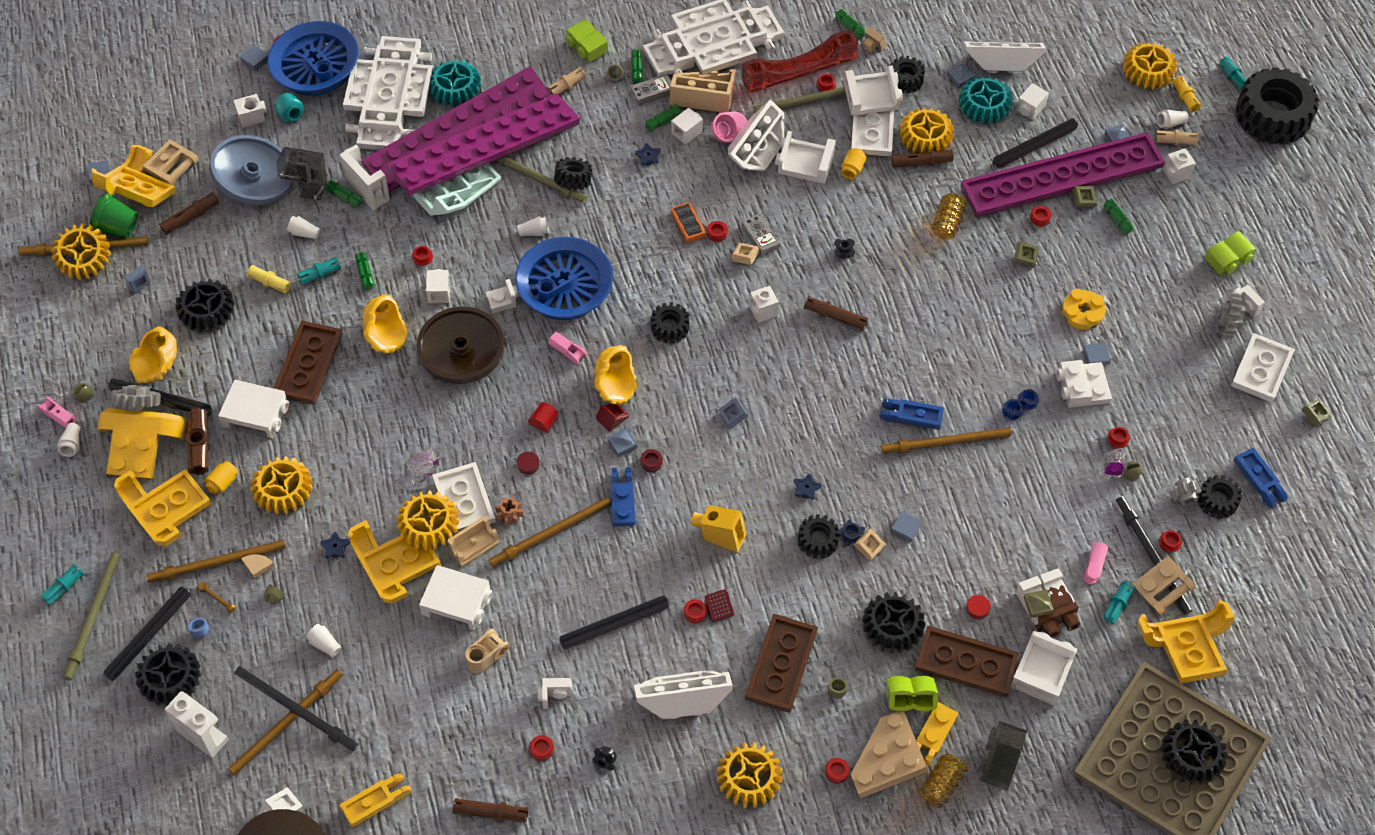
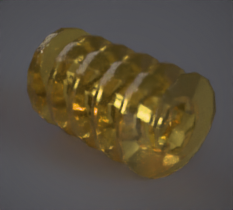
M949 193L941 198L932 225L933 233L942 239H953L955 237V233L959 230L965 207L967 206V200L963 196Z
M947 753L939 757L938 763L934 765V770L929 773V778L924 781V786L919 790L920 796L936 808L942 807L940 802L949 803L950 799L946 795H954V790L951 787L958 788L959 783L957 780H963L964 778L961 772L965 773L969 770L968 766L958 757Z

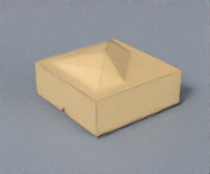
M739 243L731 255L732 261L752 265L759 253V247Z
M869 528L853 545L870 561L886 544Z

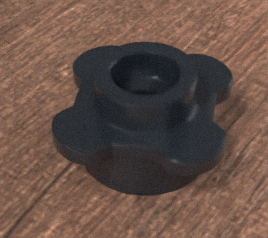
M836 239L834 241L836 256L847 259L855 255V250L853 249L855 241L853 239Z
M606 746L595 748L593 762L602 769L613 771L615 768L613 764L617 758L614 750Z

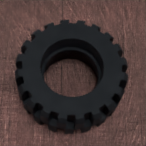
M1276 67L1272 68V70L1266 68L1260 72H1255L1245 81L1236 105V117L1239 123H1241V127L1245 131L1248 130L1250 136L1259 138L1258 140L1261 142L1268 141L1269 144L1280 143V145L1287 144L1289 141L1292 143L1307 133L1317 113L1319 98L1314 86L1309 85V80L1303 79L1301 74L1290 72V69L1286 68L1284 70ZM1264 101L1279 102L1289 108L1290 111L1275 110L1266 105Z

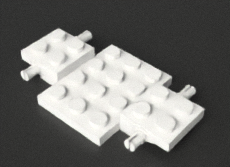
M717 0L671 15V20L676 30L661 34L659 29L653 30L652 35L655 41L643 45V51L657 77L665 74L683 73V70L695 67V63L701 74L705 75L711 73V71H718L757 58V52L754 47L765 45L769 53L771 51L774 52L776 47L772 41L784 38V31L769 6L752 8L748 1H743L741 3L742 9L732 11L726 0Z
M382 36L377 48L365 47L364 56H375L374 60H357L355 67L350 73L343 108L344 110L361 111L358 125L346 124L345 128L346 132L358 133L356 144L360 149L380 150L414 131V129H403L404 115L424 116L433 65L418 64L420 60L431 61L432 53L420 52L421 39Z

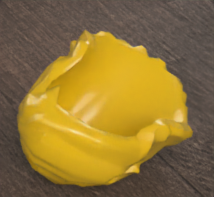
M384 294L372 298L363 310V336L376 352L393 354L395 351L400 350L401 346H404L407 334L405 322L399 313L397 303L390 295Z
M159 326L146 332L140 342V346L133 349L132 354L129 355V370L138 384H148L163 380V375L167 374V370L172 367L176 358L177 346L175 337Z
M626 346L608 347L597 358L594 369V385L599 392V396L605 402L617 405L625 404L628 400H631L637 388L636 376L632 367V357Z

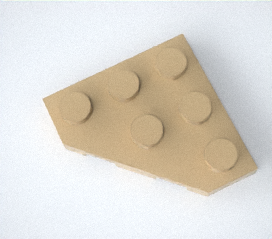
M896 711L880 718L857 761L851 776L860 799L929 772L904 711Z

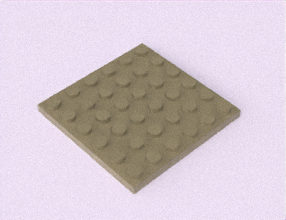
M1143 662L1078 764L1073 775L1168 835H1216L1272 738L1146 662ZM1187 719L1192 725V722L1197 719L1200 726L1207 722V729L1211 730L1216 727L1214 734L1216 736L1222 735L1223 739L1220 743L1227 744L1225 752L1228 753V757L1225 760L1227 764L1222 769L1220 776H1215L1212 782L1206 780L1204 784L1200 785L1196 780L1195 784L1191 785L1189 779L1186 778L1184 782H1181L1180 778L1182 776L1177 774V776L1172 777L1174 770L1166 769L1167 761L1161 760V756L1164 753L1160 751V747L1163 744L1162 738L1164 735H1167V730L1173 728L1176 723L1182 724ZM1184 738L1176 741V749H1181L1184 746ZM1207 755L1204 758V767L1212 763V755Z

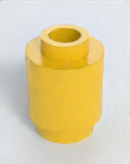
M857 148L848 150L841 165L843 177L853 180L860 175L866 161V155L862 150Z
M228 461L219 463L205 478V487L212 494H222L236 479L238 470Z

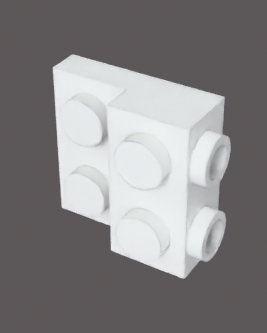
M1082 360L1061 362L1059 369L1056 370L1058 382L1062 384L1061 395L1062 399L1066 400L1068 408L1111 403L1112 396L1102 362L1083 364Z

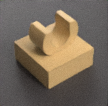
M869 26L865 31L867 38L863 43L866 46L865 50L870 53L876 47L883 50L887 45L885 36Z

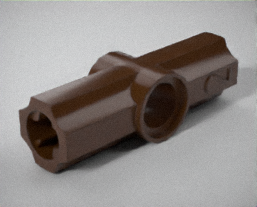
M193 408L187 412L188 471L191 474L204 475L209 471L207 410Z

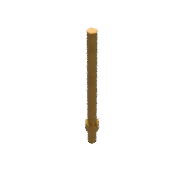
M148 236L107 240L110 248L149 244ZM87 241L88 245H92V247H97L96 242ZM41 243L31 247H19V255L47 256V253H52L51 248L56 246L54 244L46 245Z
M1008 427L913 441L904 439L898 440L897 443L883 444L880 448L882 454L890 452L907 453L912 449L1011 436L1012 432L1011 428Z
M606 497L514 546L511 544L503 548V552L488 559L490 565L494 567L507 559L510 561L518 557L520 552L610 506L611 501Z
M283 539L176 567L174 565L164 567V570L146 574L148 583L166 578L168 581L176 579L178 575L241 560V558L248 555H261L285 549L286 546Z
M336 669L324 681L320 680L314 686V690L299 705L308 709L318 698L324 697L331 691L330 687L343 674ZM290 711L238 758L228 770L233 775L238 773L299 716Z

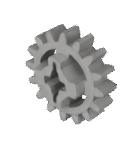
M1230 292L1226 303L1221 304L1217 325L1222 326L1220 331L1222 338L1232 340L1237 329L1242 327L1245 306H1241L1242 295L1239 293Z
M128 385L122 387V389L111 391L110 402L111 404L122 405L121 409L143 411L149 410V407L160 405L161 394L150 391V388L147 386Z

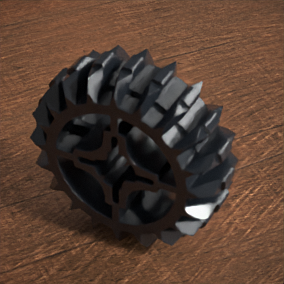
M201 278L200 283L193 281L192 286L185 285V291H180V297L176 298L177 304L175 309L178 313V319L182 321L185 327H189L191 331L197 329L201 333L203 329H206L209 333L211 328L218 330V325L225 326V320H231L230 314L234 313L235 302L232 292L228 290L225 284L221 285L219 280L213 282L210 278L207 282H204Z
M896 591L893 596L886 592L884 598L877 595L875 601L871 600L869 602V607L864 609L865 615L862 617V622L864 624L863 632H868L866 635L867 640L873 639V647L880 644L881 651L887 647L890 648L891 654L897 648L901 654L904 647L910 650L912 644L917 645L919 643V638L923 637V629H925L926 623L923 621L925 615L920 612V605L914 606V598L908 601L906 600V593L902 597H898ZM882 613L883 620L881 624L877 625L875 617ZM910 620L912 628L906 632L905 624L906 621Z
M168 642L166 648L158 645L157 651L154 652V650L150 649L149 657L142 655L144 663H137L139 671L135 672V677L137 679L136 685L140 688L139 692L142 696H146L147 701H154L158 706L163 702L165 706H168L181 691L186 694L188 692L194 694L193 686H199L198 678L201 677L202 673L199 670L201 665L197 661L196 655L191 653L189 648H182L179 644L173 648L172 644ZM173 661L185 664L186 668L174 665ZM156 681V683H161L163 689L152 686L150 682Z
M1186 719L1182 724L1178 722L1173 728L1167 730V735H1164L1162 738L1163 744L1160 747V751L1164 753L1161 756V760L1167 761L1166 769L1174 770L1172 777L1179 774L1182 776L1180 778L1181 782H1184L1187 778L1191 785L1195 784L1196 780L1202 785L1206 780L1212 782L1215 776H1220L1222 769L1227 764L1225 760L1228 757V753L1225 752L1227 744L1220 743L1223 739L1222 735L1216 736L1214 734L1216 727L1209 730L1207 729V722L1200 726L1196 719L1191 725ZM1184 738V746L1181 749H1176V741ZM1207 755H1212V763L1204 767V758Z

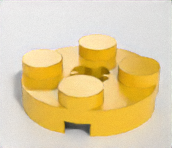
M1074 289L1063 302L1062 314L1063 316L1065 315L1068 319L1067 322L1072 327L1088 330L1092 326L1100 325L1106 312L1105 300L1101 295L1091 291ZM1080 307H1085L1088 310H1086L1085 313L1081 312Z

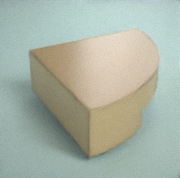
M254 554L241 558L254 579L274 567L273 562L263 555Z

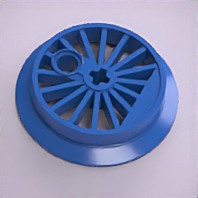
M327 21L302 23L290 28L276 39L268 54V68L272 77L280 85L297 94L304 96L324 95L338 89L350 77V73L358 60L359 50L357 41L349 30L336 23ZM315 78L317 80V84H313Z
M556 237L536 244L523 255L516 269L515 281L520 297L530 308L551 319L573 320L587 315L606 299L613 283V270L608 257L596 245L580 238ZM562 259H568L566 268L563 267ZM553 260H557V261H558V265H559V269H558V270H557V268L553 265V263H552L551 261H553ZM573 261H575L577 264H576V266L571 270L572 265H573ZM545 264L550 271L542 268L541 266ZM564 296L566 297L568 309H561ZM571 298L578 305V307H572ZM581 298H583L584 300H586V301H588V302H587V303H584V302L581 300ZM557 301L556 308H551L553 303Z

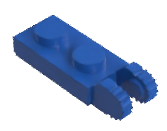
M889 398L882 401L883 408L893 411L882 410L880 412L881 419L940 430L943 407L903 399L895 400Z
M1255 448L1235 456L1233 461L1258 494H1261L1262 500L1269 508L1277 504L1272 493L1269 491L1271 489L1279 501L1284 502L1288 500V495L1280 485V481Z
M626 467L625 483H618L617 468H612L613 527L635 526L634 485L631 478V467Z

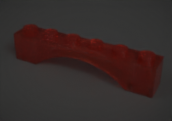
M848 29L831 35L816 48L793 58L784 60L758 58L742 63L741 80L748 92L752 93L857 59L858 41L852 31Z

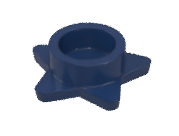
M646 143L642 150L635 151V155L640 157L641 165H652L659 163L657 155L661 150L660 148H651Z
M807 474L804 479L795 478L793 480L797 486L796 497L801 496L814 500L815 491L822 488L820 483L813 481L811 474Z
M848 520L843 528L838 529L840 530L839 536L843 538V546L846 547L851 543H855L865 531V527H859L856 523Z
M334 532L330 539L322 540L320 544L326 549L325 558H344L345 547L350 544L349 539H341L337 532Z

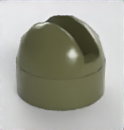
M612 65L608 68L607 75L610 80L618 81L622 79L624 70L620 65ZM617 68H618V69H619L618 75H617V77H614V76L616 75Z
M80 383L74 388V396L78 402H87L93 396L90 386L85 383Z
M1136 461L1128 462L1123 469V476L1130 481L1139 479L1142 473V468Z
M269 584L264 592V599L266 602L270 601V604L274 605L279 603L285 594Z
M833 678L830 680L828 691L833 698L841 699L846 695L848 684L844 679Z

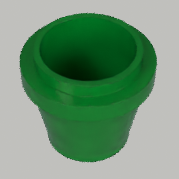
M107 193L105 196L102 195L96 202L90 217V225H92L94 230L98 228L102 233L129 238L136 226L138 212L117 200L114 195Z

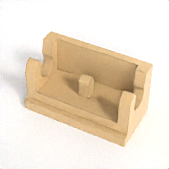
M486 516L447 540L449 552L462 568L500 544L495 528L492 530Z

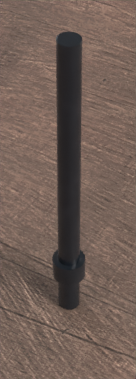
M1124 496L1117 498L1116 502L1123 512L1122 517L1127 525L1132 527L1153 564L1156 566L1162 559L1139 523L1135 510H1131ZM1175 582L1168 589L1172 592L1178 585ZM1184 595L1176 600L1184 615L1192 612Z
M241 666L236 669L235 675L327 734L328 739L334 743L339 742L353 752L358 747L359 743L346 736L339 727H333Z

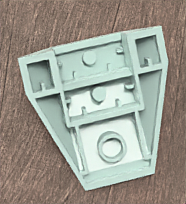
M486 163L415 193L412 196L430 216L447 214L465 208L501 180V176L489 163Z

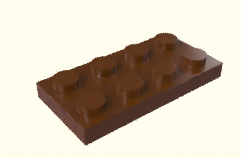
M301 321L273 389L284 391L287 399L315 405L343 336L342 329Z
M773 613L745 700L791 713L818 631L817 626Z
M927 626L915 670L1007 698L1019 652Z

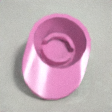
M739 112L720 113L711 122V133L719 142L732 143L747 120Z

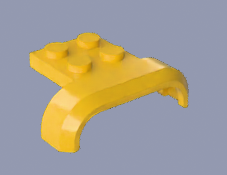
M132 145L125 163L105 175L93 168L91 169V179L95 188L109 194H120L126 199L137 201L146 207L153 208L175 194L176 186L145 174L143 165L152 157L153 151L140 145Z
M117 408L105 409L99 413L97 431H113L106 474L121 476L131 470L136 478L153 479L159 435L186 440V433L188 432L187 421L183 417L173 414Z
M186 469L147 494L131 470L118 477L114 484L115 490L124 504L158 546L168 547L180 539L181 534L176 527L212 504L208 496Z
M367 520L351 527L348 537L378 595L385 603L392 605L408 597L406 589L401 585L435 569L436 565L441 566V562L432 546H429L427 551L423 545L416 549L414 543L409 546L406 539L403 540L401 536L378 546Z
M1219 600L1216 606L1208 613L1158 623H1149L1146 621V615H1141L1138 620V628L1145 643L1152 647H1164L1180 684L1226 675L1227 668L1212 637L1225 632L1234 621L1235 616L1228 603Z

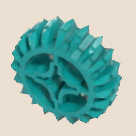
M456 58L455 61L448 59L447 63L441 61L440 66L434 65V70H432V75L430 76L429 92L438 104L442 103L444 107L450 104L453 108L454 105H461L479 95L481 76L472 63L466 64L465 60L459 62Z
M982 75L979 79L974 77L972 81L968 80L966 85H963L961 88L959 108H962V114H966L967 119L973 118V122L980 121L981 125L984 122L990 125L992 121L998 123L1000 119L1004 120L1006 115L1010 113L1013 104L1012 92H1010L1009 86H1005V82H998V78L993 80L990 76L984 78Z

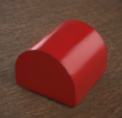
M541 402L529 418L528 423L548 433L559 417L558 411L552 405Z

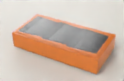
M690 202L671 208V214L686 243L706 237V232Z

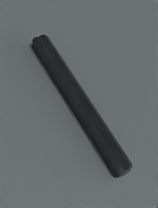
M1071 118L995 156L993 164L1000 168L1077 129L1078 122Z
M111 378L108 383L110 391L119 390L128 385L141 386L116 378ZM150 388V391L161 394V405L187 412L193 408L207 410L208 416L212 412L210 404Z
M179 587L104 670L103 673L109 680L114 681L186 602L191 595L186 588Z
M662 595L559 637L560 644L563 649H567L665 610L669 607L668 600Z

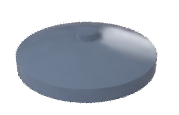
M252 135L234 136L219 143L211 155L209 165L211 178L220 191L236 201L252 205L269 204L282 198L289 191L294 175L292 162L283 149L267 139Z

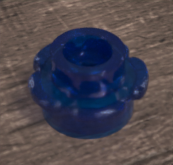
M1032 389L1023 390L1017 398L1019 406L1023 409H1035L1039 403L1038 394Z
M1016 399L1008 400L1004 403V408H1002V414L1010 420H1017L1024 413L1021 402Z

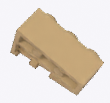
M736 69L730 70V73L718 74V71H711V74L699 75V72L674 74L670 85V105L676 104L679 107L729 112L735 89Z

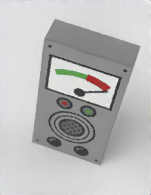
M665 74L632 85L630 89L637 103L641 104L669 95L671 80Z
M761 214L742 221V227L754 245L759 247L761 255L780 248V242Z

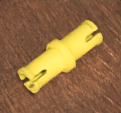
M254 265L248 269L247 277L262 283L264 287L274 288L284 294L289 291L291 282L276 276L274 272L264 271Z

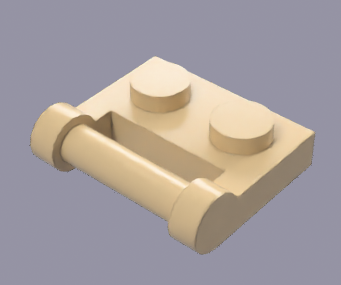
M169 139L143 165V169L157 179L174 186L176 180L191 165H195L199 158L193 152ZM182 158H185V160L170 175L167 174V172L178 161H180Z
M1169 555L1132 584L1159 616L1165 612V608L1184 593L1196 588L1195 583L1179 568ZM1178 579L1182 582L1181 585L1162 600L1156 601L1155 598Z

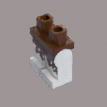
M1059 568L1041 574L1039 578L1036 576L1020 582L1016 591L1017 597L1029 615L1023 598L1024 594L1047 589L1054 608L1053 614L1034 617L1031 620L1038 632L1043 631L1051 638L1060 634L1061 630L1058 625L1064 623L1068 631L1075 630L1080 625L1077 615L1079 607L1074 602L1071 593L1068 592Z

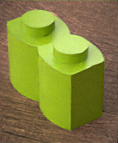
M584 19L566 29L565 40L569 47L577 50L581 59L591 62L608 52L607 40L588 20Z
M1238 231L1208 249L1204 259L1220 276L1226 273L1229 275L1238 266L1250 263L1254 258L1253 255L1256 248Z
M893 676L886 680V697L889 709L908 711L914 708L919 711H931L937 708L938 691L934 678L916 676L910 679L904 676Z

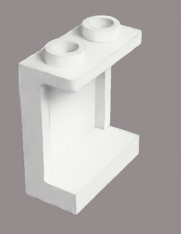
M888 66L886 72L855 76L853 70L845 71L843 83L851 116L898 110L900 101L903 100L902 90L898 89V74L894 72L893 66Z
M788 131L786 138L783 137L780 149H782V152L777 153L775 165H778V174L825 184L834 156L836 140L828 139L826 146L793 139L792 132Z
M357 145L346 149L340 154L345 181L358 195L362 196V199L373 211L390 201L385 174L379 170L370 176L363 169L360 149Z
M234 380L218 417L223 428L231 429L233 424L265 431L269 438H273L275 432H278L280 429L283 413H286L288 410L289 401L282 390Z
M436 565L419 604L421 615L431 617L432 613L467 623L469 629L474 630L476 624H480L483 619V608L485 603L488 604L490 602L492 590H490L488 580Z
M1033 631L1010 687L1055 706L1078 649L1068 642L1055 640L1044 632Z
M181 691L165 708L176 731L211 758L228 742V737L213 726L218 721L217 716L186 693Z

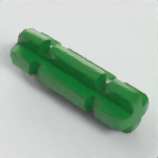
M843 9L835 13V18L840 23L842 22V25L851 33H854L858 39L865 37L866 29L859 26L860 24L850 15H847Z
M634 49L631 52L632 82L637 84L643 82L642 51Z
M675 104L669 107L670 110L666 109L655 115L654 119L646 120V128L649 131L657 129V126L660 127L681 114L680 107Z
M333 180L326 184L328 192L331 194L335 193V196L354 207H359L362 204V196L346 187L338 185Z
M1113 199L1107 200L1104 204L1105 210L1108 213L1110 212L1109 215L1118 227L1121 226L1120 230L1124 234L1131 233L1134 228L1132 223L1127 221L1128 218Z
M357 253L355 259L363 289H373L374 282L366 253Z

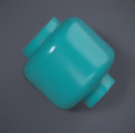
M284 93L275 101V112L285 122L293 123L302 117L304 105L294 94Z

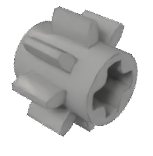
M1190 478L1178 480L1173 487L1174 490L1171 491L1174 502L1178 501L1182 506L1195 504L1198 501L1199 494L1202 493L1199 484L1194 483Z

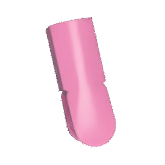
M555 332L549 338L548 344L566 356L575 365L580 363L579 360L582 357L587 356L586 351L582 347L572 343L558 332Z
M48 396L42 405L39 404L37 406L41 413L65 429L67 424L76 423L75 416Z
M1094 542L1088 565L1084 573V581L1089 585L1095 584L1101 575L1108 546L1103 543Z

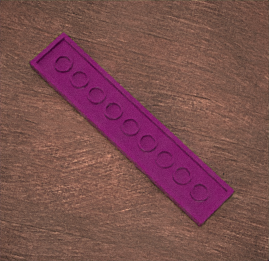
M529 66L362 159V164L370 176L379 170L385 174L388 192L390 193L401 186L387 170V163L552 95L533 68Z
M554 94L387 163V170L406 193L411 196L579 124L580 118L558 94Z
M1146 132L963 180L960 186L975 216L979 217L1072 192L1075 186H1095L1163 168L1165 161L1149 133Z

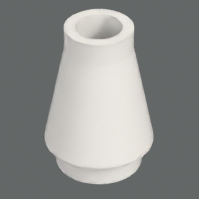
M1164 109L1157 114V125L1166 130L1187 123L1188 113L1186 111Z
M292 216L287 231L292 236L316 240L319 236L320 228L300 216Z
M539 216L517 225L520 237L545 236V234L549 233L546 217L541 218Z
M67 424L65 431L57 442L58 452L61 455L72 457L79 451L80 426L78 424Z
M316 624L306 635V639L309 640L308 644L327 653L332 658L342 648L325 626Z

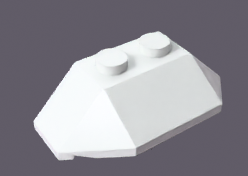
M964 42L966 51L988 73L1006 71L1007 73L1016 74L1018 71H1025L1046 52V47L1043 43Z
M768 100L745 123L729 145L728 156L742 169L765 171L780 150L781 141L784 137V112L775 103Z
M698 671L655 677L642 684L634 685L637 703L662 719H677L683 716H700L705 713H711L733 690V685L729 672Z

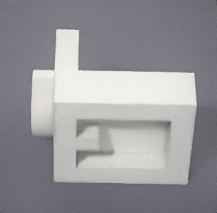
M510 279L505 280L506 287L486 292V298L492 314L517 307L516 298H519L516 285L512 286Z
M1249 285L1233 291L1242 295L1241 306H1245V311L1253 318L1260 314L1265 302Z
M543 678L542 687H538V702H543V709H548V697L564 699L567 696H572L571 678Z
M286 788L266 799L258 811V815L275 809L300 811L302 805L292 792Z

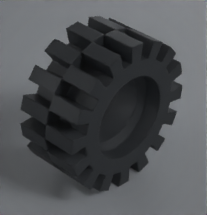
M901 56L899 60L896 58L894 63L890 64V66H893L894 72L898 74L899 81L897 86L898 89L902 90V93H904V90H907V93H911V90L916 92L917 88H921L924 82L925 66L924 64L921 65L920 60L916 62L915 57L909 59V56H906V59ZM908 72L911 73L913 76L905 77L902 76L900 73Z
M569 157L561 158L560 161L556 162L554 181L557 185H561L562 188L567 187V190L574 188V191H577L578 188L584 190V187L588 188L591 184L592 165L588 164V161L583 162L581 158L579 160H576V157H572V159Z
M670 302V306L662 303V308L658 305L656 311L653 310L651 316L653 336H657L658 341L663 339V343L666 344L667 340H670V344H674L675 339L677 342L681 341V337L684 339L686 333L689 332V314L686 312V309L684 307L680 309V304L673 306V302ZM674 319L678 322V325L666 327L662 325V321Z
M1214 475L1213 478L1210 476L1204 481L1198 502H1200V508L1205 507L1203 511L1205 514L1211 512L1210 517L1214 518L1215 514H1217L1218 519H1222L1223 515L1225 518H1228L1230 514L1233 515L1242 499V495H1240L1242 490L1241 488L1237 489L1239 485L1237 482L1231 483L1232 478L1229 477L1228 480H1225V475H1222L1220 479L1218 475ZM1219 491L1224 493L1228 501L1219 502L1212 497V492Z
M816 514L815 519L811 515L808 517V520L805 518L802 524H800L798 546H801L800 550L802 552L806 550L808 557L812 553L813 558L817 559V555H820L821 559H823L825 554L829 557L832 555V551H836L840 530H838L837 524L834 525L832 518L827 521L828 516L824 515L822 519L820 514ZM813 531H822L826 533L827 539L824 542H815L810 538V534Z

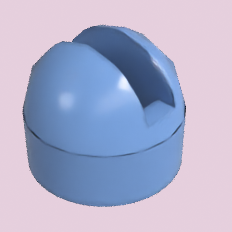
M196 618L188 625L189 631L194 638L200 639V637H205L209 632V626L204 618Z

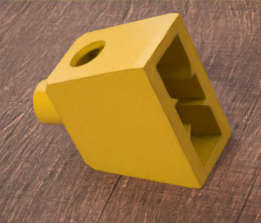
M710 505L707 507L704 515L695 512L691 518V525L701 528L704 540L731 551L739 552L746 536L741 511Z

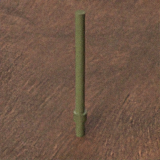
M845 87L773 103L782 109L846 95ZM764 104L754 106V112L756 113Z
M506 156L495 160L561 192L562 196L569 199L573 198L582 203L587 201L588 197L578 191H574V188L567 190V187L562 188L553 179Z
M111 553L73 650H70L67 658L68 664L63 674L65 680H72L77 665H80L84 657L83 650L120 559L118 553Z

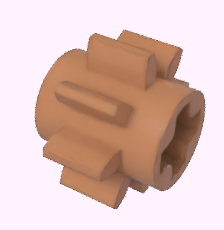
M513 496L507 499L501 498V504L495 506L498 513L497 520H503L506 526L513 523L517 525L518 518L524 517L523 510H521L522 502H516Z

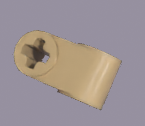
M494 629L488 630L466 650V664L470 672L474 674L484 672L508 652L510 644L503 642L496 635L497 632ZM474 657L482 658L479 661L472 660Z

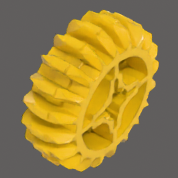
M1146 41L1143 45L1139 42L1137 46L1133 45L1126 53L1123 60V72L1126 75L1125 78H1130V83H1136L1137 87L1140 85L1144 86V90L1150 87L1153 91L1155 87L1161 89V87L1167 86L1173 80L1177 70V59L1174 58V53H1169V48H1163V44L1157 46L1155 42L1149 44Z
M925 107L922 110L916 108L914 112L909 111L907 116H904L900 124L899 136L902 139V145H906L907 150L912 149L913 153L930 152L933 149L935 151H944L946 148H949L953 140L954 125H952L951 119H947L946 114L941 115L940 110L933 111V108L926 110Z
M81 223L80 227L77 228L73 224L72 230L64 229L66 232L64 235L58 233L60 240H53L56 247L51 248V251L54 254L52 259L56 262L55 266L57 269H61L60 271L63 275L68 274L71 279L75 275L78 280H81L83 275L90 279L91 273L97 276L98 272L96 270H104L102 263H109L107 257L111 256V252L108 250L110 244L107 242L106 236L98 228L94 230L92 225L86 228L85 224ZM86 239L96 242L97 247L88 245ZM65 256L74 258L76 265L68 263Z
M276 456L274 462L267 459L266 466L260 465V471H254L255 478L251 479V493L261 509L265 508L268 513L274 510L277 515L280 511L288 514L289 509L296 512L297 505L304 507V500H309V493L313 489L311 485L313 482L312 477L302 462L298 463L295 458L289 461L286 456L283 460Z
M430 490L427 492V495H423L420 491L418 497L411 494V501L404 500V507H399V515L396 517L397 528L401 532L402 539H406L409 546L414 543L416 549L423 545L426 551L431 545L436 550L438 543L445 546V539L453 537L452 533H456L457 525L459 524L458 510L455 508L454 502L449 501L447 495L441 497L439 491L435 495H432ZM425 515L428 516V520L430 521V525H428V522L426 521Z
M744 742L742 749L735 745L733 753L728 750L725 752L726 758H721V766L717 767V773L719 774L717 783L722 784L720 786L721 792H727V800L734 797L733 803L735 805L742 801L744 808L748 806V803H752L753 808H756L757 801L765 805L767 802L766 798L774 799V792H779L780 786L778 784L782 783L783 777L780 776L782 774V767L778 766L779 759H772L774 754L772 751L765 753L766 747L764 745L760 749H756L755 742L752 743L751 748H747V744ZM749 760L757 761L759 763H752ZM739 763L740 771L736 773L735 777L731 778V769ZM746 772L750 773V776L751 774H754V779L752 777L750 778L749 775L746 777ZM768 772L770 777L768 782L763 787H760L759 779L763 777L764 773ZM741 787H747L750 790H744Z

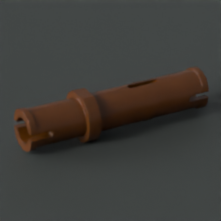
M933 149L930 152L892 155L891 164L892 168L925 164L935 166L936 163L953 162L954 155L953 150L935 151Z
M211 192V194L199 201H193L189 207L159 223L161 230L167 235L196 216L204 215L205 211L219 204L217 196Z
M811 296L807 297L804 309L821 314L823 318L827 316L863 331L868 321V317H863L831 305L829 301L823 302Z
M455 798L454 803L456 804H453V814L498 819L499 822L509 820L526 823V817L528 818V807L510 806L506 802L495 804Z

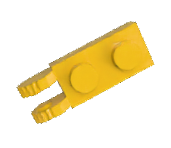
M939 702L937 708L932 710L916 740L920 750L923 748L929 751L924 759L927 768L941 749L959 714Z
M401 773L391 776L384 781H379L339 805L351 828L410 794L412 790L407 785L392 793L389 791L390 788L399 785L404 780Z

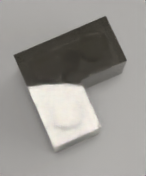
M283 147L277 160L278 178L298 181L301 198L320 200L328 185L324 153Z
M999 721L997 728L992 727L985 750L989 751L987 759L982 757L978 771L982 772L981 782L1008 791L1023 749L1027 730Z

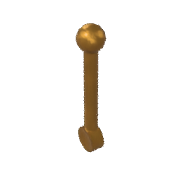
M206 582L199 583L198 588L201 592H207L224 605L228 612L232 613L235 611V605L227 603L210 590Z

